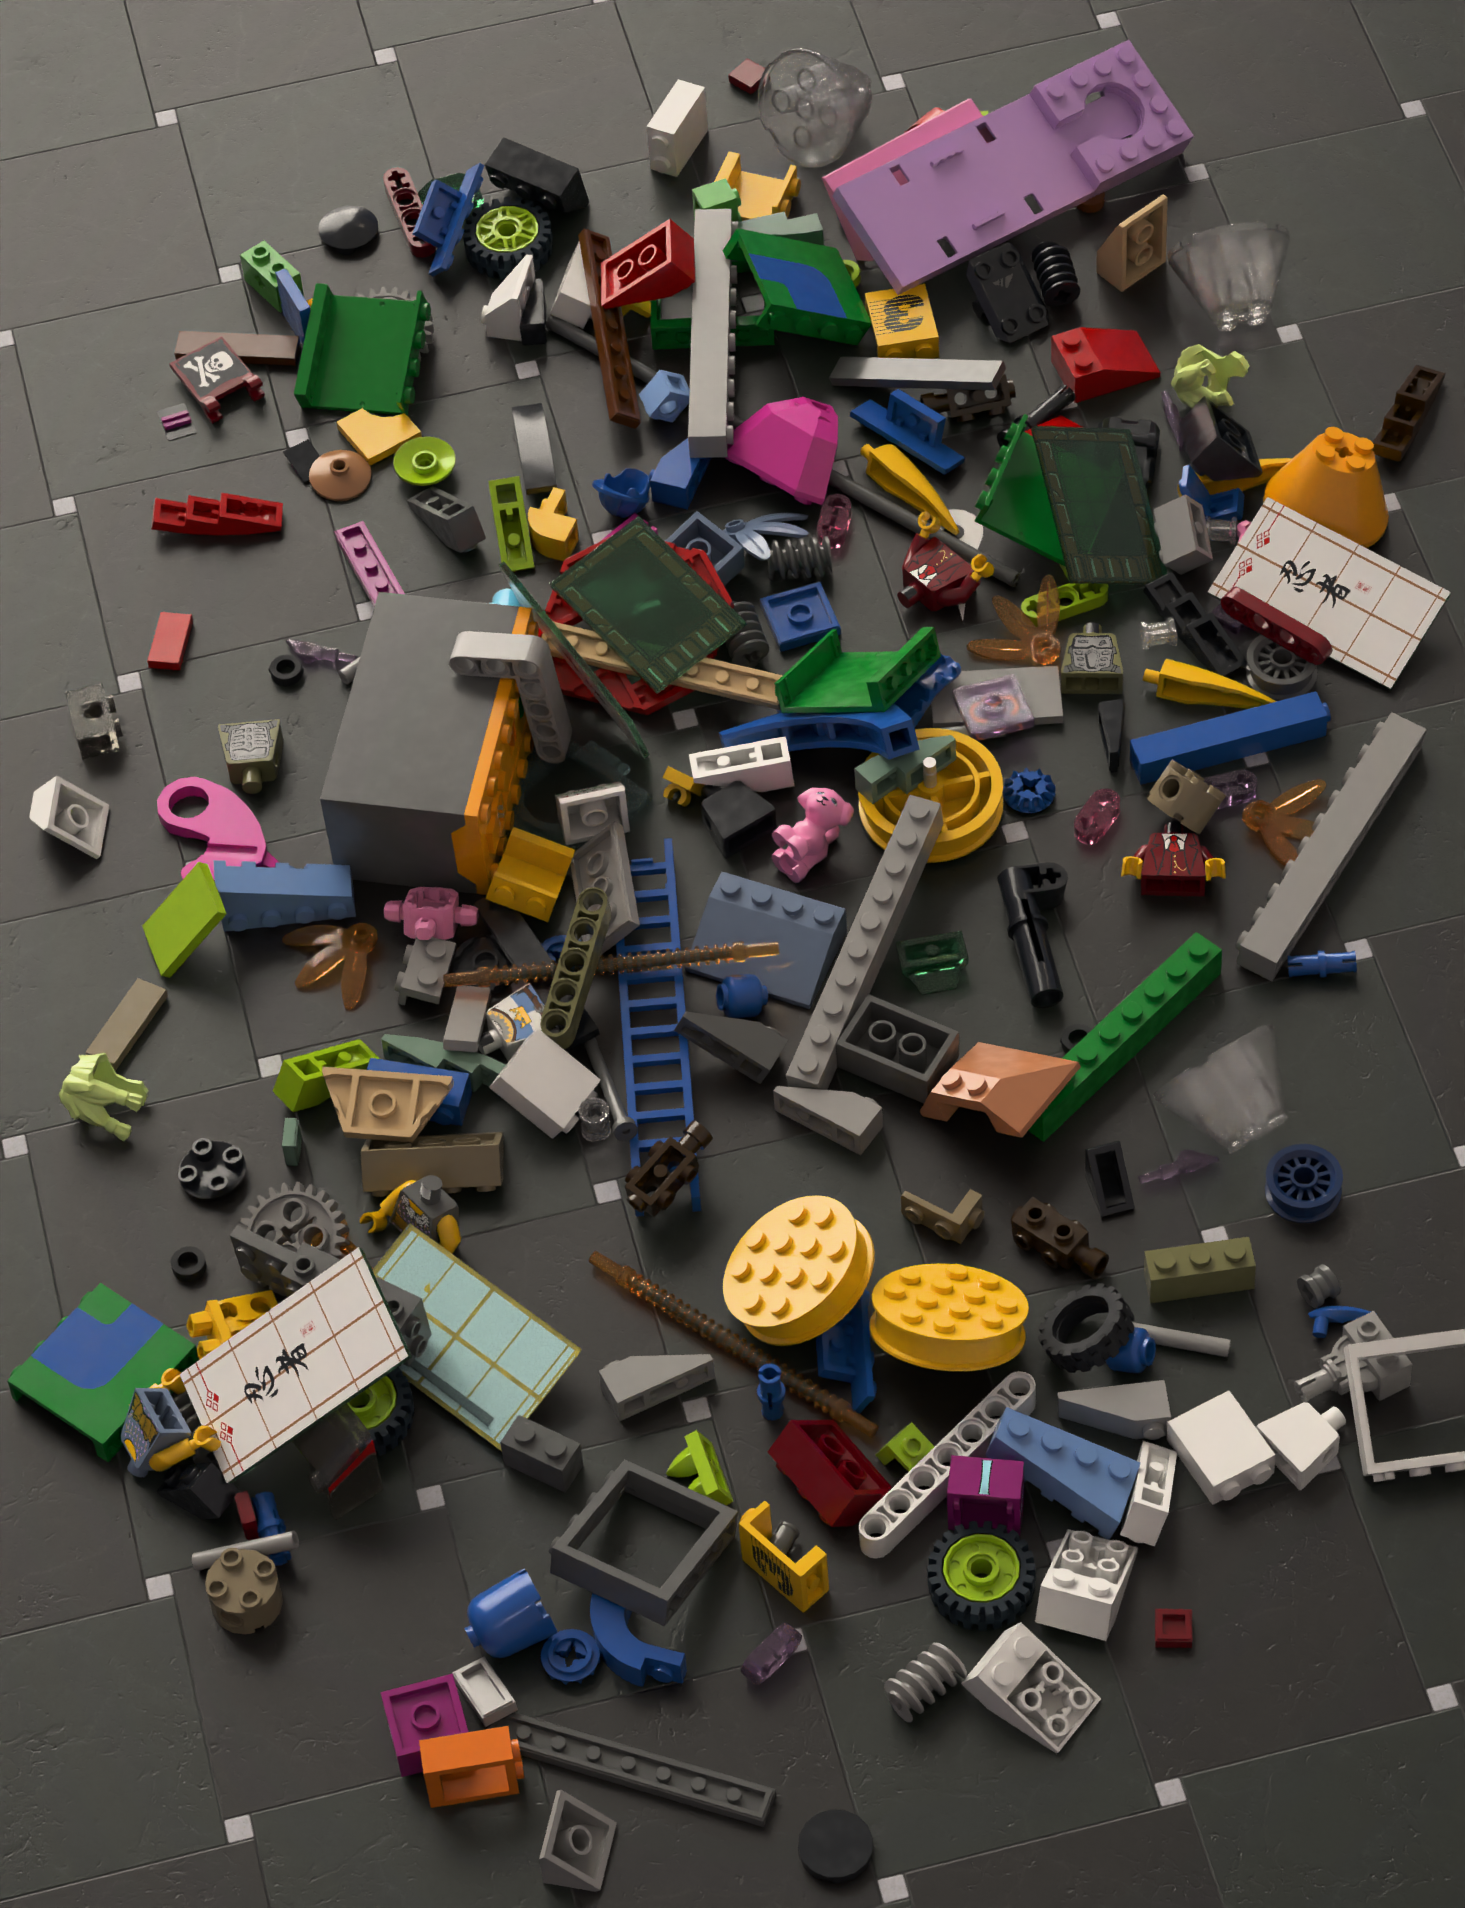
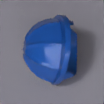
M626 468L615 477H612L610 473H606L604 479H597L592 483L593 488L599 492V499L603 507L616 517L625 518L632 516L634 513L637 514L649 502L650 477L643 471Z

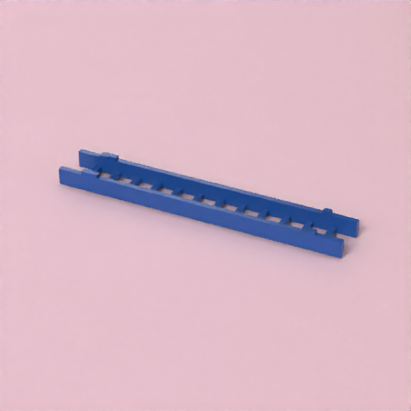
M672 838L664 839L665 862L653 863V858L632 859V865H630L631 876L666 873L667 883L665 884V889L634 891L636 903L668 900L670 915L639 918L640 926L635 930L671 927L672 942L625 946L624 937L616 943L617 959L681 954ZM682 962L673 963L674 969L627 973V968L618 969L628 1117L634 1119L637 1128L638 1124L685 1120L687 1127L694 1121L688 1039L674 1031L677 1024L631 1028L630 1012L677 1008L679 1023L686 1012ZM675 981V997L629 1000L628 985ZM679 1036L680 1052L633 1056L632 1040ZM681 1064L682 1080L635 1084V1067ZM683 1092L684 1108L637 1112L636 1096ZM637 1132L636 1136L630 1140L631 1167L633 1168L637 1165L641 1167L640 1152H649L657 1141L661 1140L664 1143L668 1138L639 1140V1133ZM673 1137V1139H675L677 1142L682 1138ZM677 1166L672 1167L669 1172L672 1173ZM697 1173L694 1180L690 1183L693 1212L701 1211L699 1173ZM635 1210L636 1217L644 1216V1211L640 1213Z

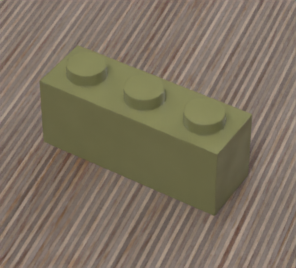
M1249 1237L1144 1251V1277L1150 1303L1255 1289L1256 1264Z

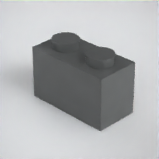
M520 1415L517 1416L500 1442L505 1465L566 1493L584 1466L580 1443Z

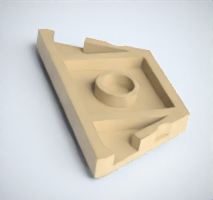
M322 1067V1073L343 1133L347 1138L413 1143L454 1085L452 1076Z

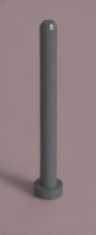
M592 1038L584 1043V1047L596 1076L601 1079L599 1084L615 1121L612 1126L613 1133L619 1141L631 1140L638 1132L637 1125L634 1119L627 1117L597 1040Z

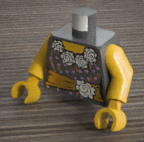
M434 1175L425 1176L418 1181L409 1180L403 1183L380 1203L381 1209L379 1211L364 1213L360 1218V1224L369 1223L373 1220V1227L368 1233L383 1231L386 1228L387 1216L389 1215L391 1216L390 1222L403 1235L413 1225L451 1254L458 1248L461 1241L459 1207L442 1189V1180Z

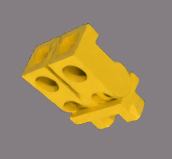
M268 1290L227 1298L219 1302L217 1299L207 1301L204 1311L190 1314L186 1324L190 1337L207 1336L208 1339L198 1343L197 1354L199 1360L264 1315L269 1309L271 1310L278 1305L273 1291Z

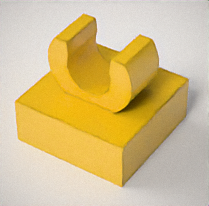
M670 766L667 767L662 777L672 782L664 790L663 796L672 800L674 793L680 791L681 797L678 804L686 807L691 800L690 792L701 797V790L705 784L694 783L692 777Z

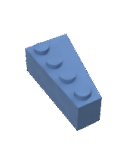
M213 860L215 885L227 913L222 919L224 932L356 917L350 865L306 864L304 869H297L289 865V863H276L274 868L256 867V862L242 861L240 867L226 866V861Z
M1008 1407L1005 1408L996 1424L985 1456L991 1459L1024 1461V1482L1029 1481L1042 1491L1041 1495L1051 1502L1054 1499L1072 1511L1071 1515L1082 1523L1084 1521L1088 1522L1099 1530L1098 1534L1108 1540H1110L1120 1524L1141 1463Z

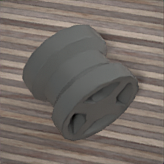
M1324 1264L1317 1266L1313 1274H1304L1297 1279L1298 1289L1302 1297L1313 1308L1323 1305L1324 1299L1328 1297L1334 1298L1341 1293L1338 1279L1331 1269Z

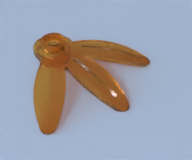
M1048 574L1041 582L1037 603L1038 627H1035L1029 617L1012 602L999 595L993 596L992 604L997 615L1007 629L1022 641L978 639L972 640L967 644L968 651L991 660L1012 661L1031 657L1035 663L1041 665L1054 662L1061 652V644L1054 636L1060 613V599L1054 577ZM1045 648H1050L1048 651L1041 653Z
M1322 779L1297 785L1282 793L1270 804L1263 800L1251 802L1246 805L1242 812V819L1245 825L1255 832H1261L1270 852L1284 866H1286L1290 859L1295 861L1298 857L1297 849L1284 836L1303 840L1305 836L1310 838L1314 832L1312 831L1314 821L1287 817V815L1305 808L1325 790L1327 784Z
M366 923L354 924L347 930L336 926L313 925L286 934L283 937V942L287 945H329L315 954L306 963L296 978L295 985L300 988L310 985L346 958L341 980L342 998L346 1009L355 1008L362 994L366 979V954L374 949L378 941L376 929Z

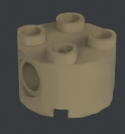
M1172 759L1146 798L1172 818H1176L1182 825L1200 834L1226 797V794L1213 785H1208L1204 782L1205 779L1189 768L1186 769Z
M237 1548L224 1550L220 1558L208 1570L205 1581L210 1607L216 1621L224 1629L238 1634L255 1633V1629L264 1626L265 1629L280 1614L283 1603L275 1563L267 1556L255 1550H239Z

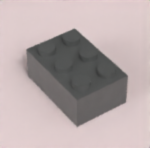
M868 994L836 1043L837 1067L924 1104L932 1089L959 1057V1032Z

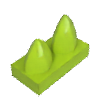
M697 1430L684 1436L688 1447L675 1457L666 1475L671 1477H688L698 1474L699 1476L689 1485V1489L724 1505L734 1502L712 1443Z

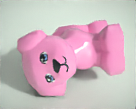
M812 787L802 793L797 799L805 809L806 818L796 823L793 828L789 825H781L772 833V838L780 847V849H777L772 854V860L775 866L795 883L802 881L815 864L827 857L829 844L834 842L839 836L840 829L838 825L846 826L853 816L854 809L851 804L845 802L834 790ZM786 844L789 845L786 850L782 848Z

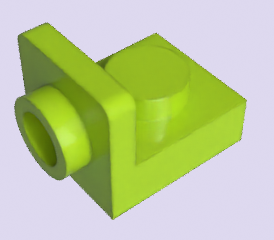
M911 1422L899 1431L875 1456L884 1465L895 1458L909 1472L934 1448V1445Z

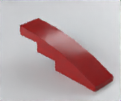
M221 493L220 500L188 495L187 503L155 498L151 529L200 535H246L275 532L281 530L283 503Z

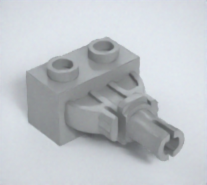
M1374 1311L1343 1325L1342 1337L1335 1343L1332 1352L1320 1358L1321 1370L1294 1382L1296 1393L1298 1396L1302 1395L1301 1400L1303 1402H1307L1313 1397L1329 1390L1338 1391L1340 1395L1350 1391L1343 1349L1348 1344L1393 1339ZM1405 1354L1359 1360L1363 1391H1372L1379 1401L1410 1386L1412 1363Z

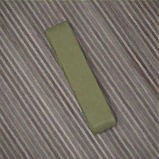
M597 887L583 890L577 899L541 1017L540 1026L542 1032L563 1049L568 1048L575 1039L612 917L607 895L602 889ZM592 905H602L601 908L596 911H588V908ZM583 935H593L588 941H579V938ZM574 965H583L580 971H569ZM566 995L574 996L569 1002H560L561 998ZM555 1026H565L564 1030L559 1033L550 1032Z

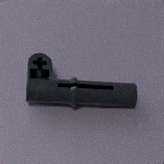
M1052 862L1009 867L1003 870L997 877L1009 921L1007 928L1008 937L1015 943L1030 1002L1036 1008L1052 1007L1058 1004L1064 997L1046 933L1049 928L1048 921L1044 916H1041L1040 910L1059 906L1064 899L1068 874L1061 865Z

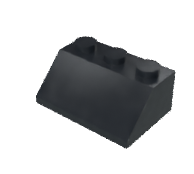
M502 138L485 163L489 180L493 185L501 189L507 188L515 191L524 199H534L550 210L557 209L567 213L587 207L589 204L579 168L507 138Z
M1205 396L1179 422L1182 432L1181 438L1186 445L1185 452L1191 461L1189 465L1199 476L1207 475L1213 481L1255 478L1263 473L1250 432Z

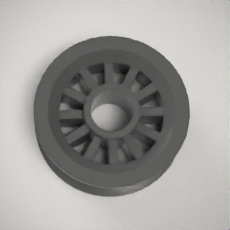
M1263 635L1256 637L1247 650L1248 664L1246 667V677L1252 689L1274 700L1281 701L1306 694L1313 688L1317 680V665L1304 660Z

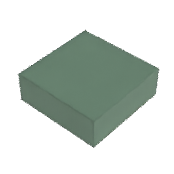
M285 1118L282 1140L286 1165L298 1166L302 1144L299 1120L297 1118Z

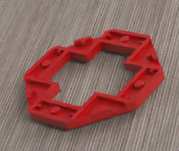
M619 531L565 559L560 570L561 576L559 581L624 531ZM656 539L690 573L689 576L693 575L732 613L734 608L733 601L704 550L696 548L689 550L677 547L675 543ZM631 541L614 555L619 560H623L636 550L637 546ZM642 547V549H643L655 562H657V561ZM637 550L623 561L625 566L637 561L643 573L655 564L641 550ZM612 555L595 569L600 574H604L615 566L618 560ZM618 564L607 574H605L604 578L624 568V566L622 564ZM659 565L669 576L671 575L661 565ZM654 567L645 574L650 585L668 577L659 567ZM592 570L576 582V584L581 589L585 588L599 578V574ZM553 588L545 609L546 615L543 621L545 623L553 621L573 626L585 620L581 615L582 613H579ZM694 598L695 602H696L700 607H702L708 614H710V613ZM701 609L702 616L685 624L688 628L692 629L706 618V614ZM707 618L705 621H703L701 624H699L697 627H695V628L693 629V631H694L695 629H697L699 626H701L703 623H705V622H706L708 619H710V618ZM684 626L675 629L678 638L687 632ZM539 628V629H538V637L541 638L543 632H542L541 629ZM688 633V634H686L684 637H682V638L680 639V641H681L682 639H684V638H685L687 635H689L690 633ZM719 646L705 657L715 659ZM552 656L563 695L599 703L566 660ZM578 663L613 707L644 715H649L695 691L668 684L660 691H656L644 678L631 684L625 673L600 668L589 674L584 664Z

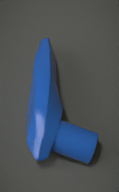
M1326 1306L1312 1310L1308 1313L1310 1318L1315 1319L1312 1335L1317 1338L1327 1337L1329 1322L1344 1323L1354 1321L1371 1311L1348 1306Z

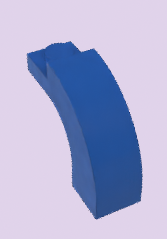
M592 1593L590 1618L593 1637L604 1663L616 1675L640 1687L644 1686L647 1675L660 1682L669 1683L674 1681L683 1684L687 1672L685 1653L657 1647L638 1640L627 1627L632 1611Z

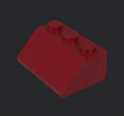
M790 1420L767 1451L776 1462L777 1469L792 1480L797 1486L798 1493L804 1499L810 1501L819 1512L820 1519L831 1527L854 1526L892 1489V1486L834 1420Z

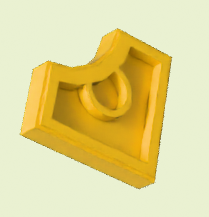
M362 408L336 422L337 429L359 455L366 459L370 466L396 453L407 441L422 437L421 431L405 413L394 417H379L370 414Z

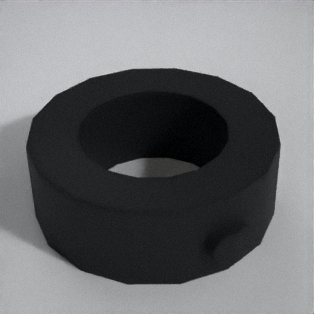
M288 654L276 657L269 667L272 680L281 686H290L297 683L304 672L301 661L297 657ZM289 666L294 668L289 674L278 672L283 667Z
M1084 1024L1068 1026L1063 1031L1062 1037H1060V1043H1062L1064 1052L1067 1054L1075 1046L1070 1043L1069 1040L1075 1036L1085 1037L1092 1029Z
M193 1246L182 1247L175 1251L170 1262L175 1277L186 1282L195 1281L202 1277L207 1266L204 1253ZM190 1258L198 1261L196 1266L191 1269L180 1267L181 1262L185 1259Z

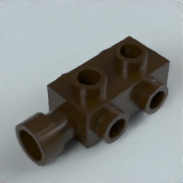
M1003 374L994 390V396L991 398L985 396V390L942 389V394L934 395L933 392L921 394L920 402L937 413L947 412V417H956L957 422L975 419L974 413L986 411L987 416L1005 413V406L1012 405L1011 398L1016 397L1013 380H1007L1006 374ZM959 392L963 393L965 397L962 404L955 402V395Z
M692 1121L683 1130L684 1136L678 1142L671 1136L664 1143L661 1140L657 1141L649 1150L648 1157L650 1159L641 1168L637 1165L629 1171L625 1178L627 1183L625 1189L628 1196L626 1200L635 1210L640 1213L645 1210L655 1217L661 1209L666 1210L672 1204L677 1191L684 1184L688 1185L694 1180L699 1168L695 1153L699 1149L704 1150L713 1140L710 1132L700 1123ZM677 1166L672 1173L669 1172L672 1167ZM654 1191V1193L649 1197L648 1193Z
M1032 1197L1024 1207H1018L1013 1213L1011 1225L1014 1242L1025 1251L1033 1248L1041 1253V1258L1048 1266L1057 1268L1060 1265L1069 1270L1076 1263L1081 1267L1083 1273L1093 1279L1098 1278L1105 1270L1109 1261V1255L1098 1248L1091 1249L1086 1228L1080 1222L1069 1220L1061 1215L1051 1204L1042 1203Z

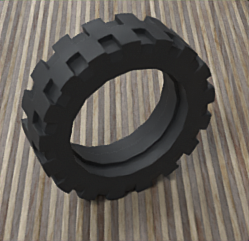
M1091 1284L1082 1286V1290L1076 1291L1075 1289L1067 1294L1068 1297L1064 1300L1060 1298L1054 1304L1055 1308L1052 1311L1048 1310L1045 1314V1322L1041 1323L1039 1327L1041 1335L1038 1336L1042 1348L1058 1369L1062 1371L1066 1369L1068 1373H1076L1077 1370H1081V1372L1090 1371L1091 1367L1095 1365L1097 1367L1106 1363L1105 1360L1109 1357L1114 1358L1119 1353L1118 1349L1128 1343V1335L1134 1331L1132 1321H1135V1317L1124 1298L1113 1286L1108 1288L1105 1284H1097L1096 1287H1092ZM1097 1313H1108L1104 1324L1089 1338L1077 1343L1065 1344L1068 1334L1082 1320Z

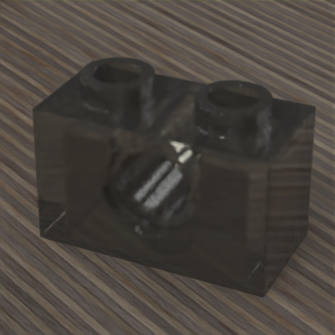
M103 683L66 691L65 695L82 760L120 751L117 738L123 737L119 718L112 719L111 714L117 713L112 694H105Z

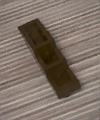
M1415 365L1396 392L1395 402L1384 417L1383 427L1373 441L1375 455L1398 462L1402 460L1437 396L1445 378V373Z

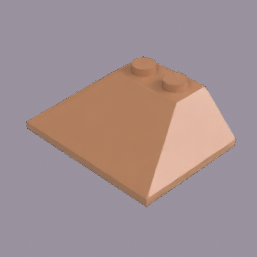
M978 1042L942 1076L941 1080L928 1095L920 1113L923 1117L947 1122L959 1107L986 1112L996 1132L1022 1138L1081 1066L1077 1061Z

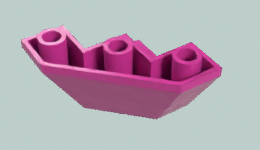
M806 397L768 403L734 429V444H728V455L725 458L759 475L762 481L783 489L793 495L794 499L800 503L811 505L814 502L822 505L825 500L838 445V415L832 406Z

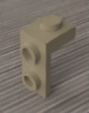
M971 1189L952 1214L907 1191H904L901 1195V1213L910 1222L922 1224L934 1230L938 1236L944 1239H952L959 1244L963 1242L972 1228L977 1229L980 1226L985 1215V1211L982 1210V1195Z

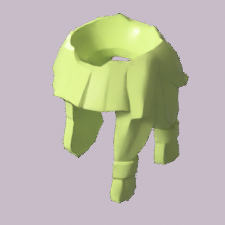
M1197 344L1181 352L1171 386L1176 391L1180 401L1191 409L1204 396L1216 406L1225 405L1229 407L1234 404L1232 397L1226 391L1230 377H1244L1248 373L1250 365L1245 357L1236 351L1228 356L1221 357ZM1207 375L1208 385L1207 387L1202 386V384L1204 382V376Z
M106 1053L79 1055L80 1061L72 1066L70 1074L63 1081L62 1089L59 1092L61 1103L74 1120L80 1118L91 1125L105 1128L106 1131L125 1141L131 1134V1126L110 1117L103 1106L116 1103L122 1106L126 1105L131 1110L137 1112L141 1106H144L149 1090L145 1087L143 1081L126 1079L116 1074Z

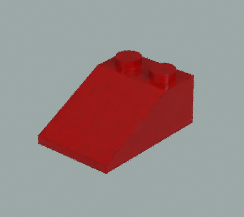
M669 219L601 262V306L609 309L672 297L681 290L690 287L695 282L694 238Z
M1079 327L1051 336V362L1064 385L1073 390L1075 394L1074 403L1161 377L1160 370L1137 331Z

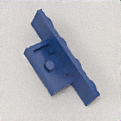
M481 163L466 171L459 191L437 179L430 185L412 234L438 248L428 273L432 277L447 271L453 263V249L463 236V222L470 215L474 203L471 202L472 198L483 182L481 174L485 165Z
M899 389L890 393L888 409L869 399L850 411V417L944 475L965 461L964 456L941 443L946 418Z
M866 1289L855 1306L842 1320L816 1337L818 1377L850 1382L852 1408L855 1414H860L874 1400L877 1391L876 1382L873 1381L874 1352L871 1351L870 1321L868 1319L870 1294Z

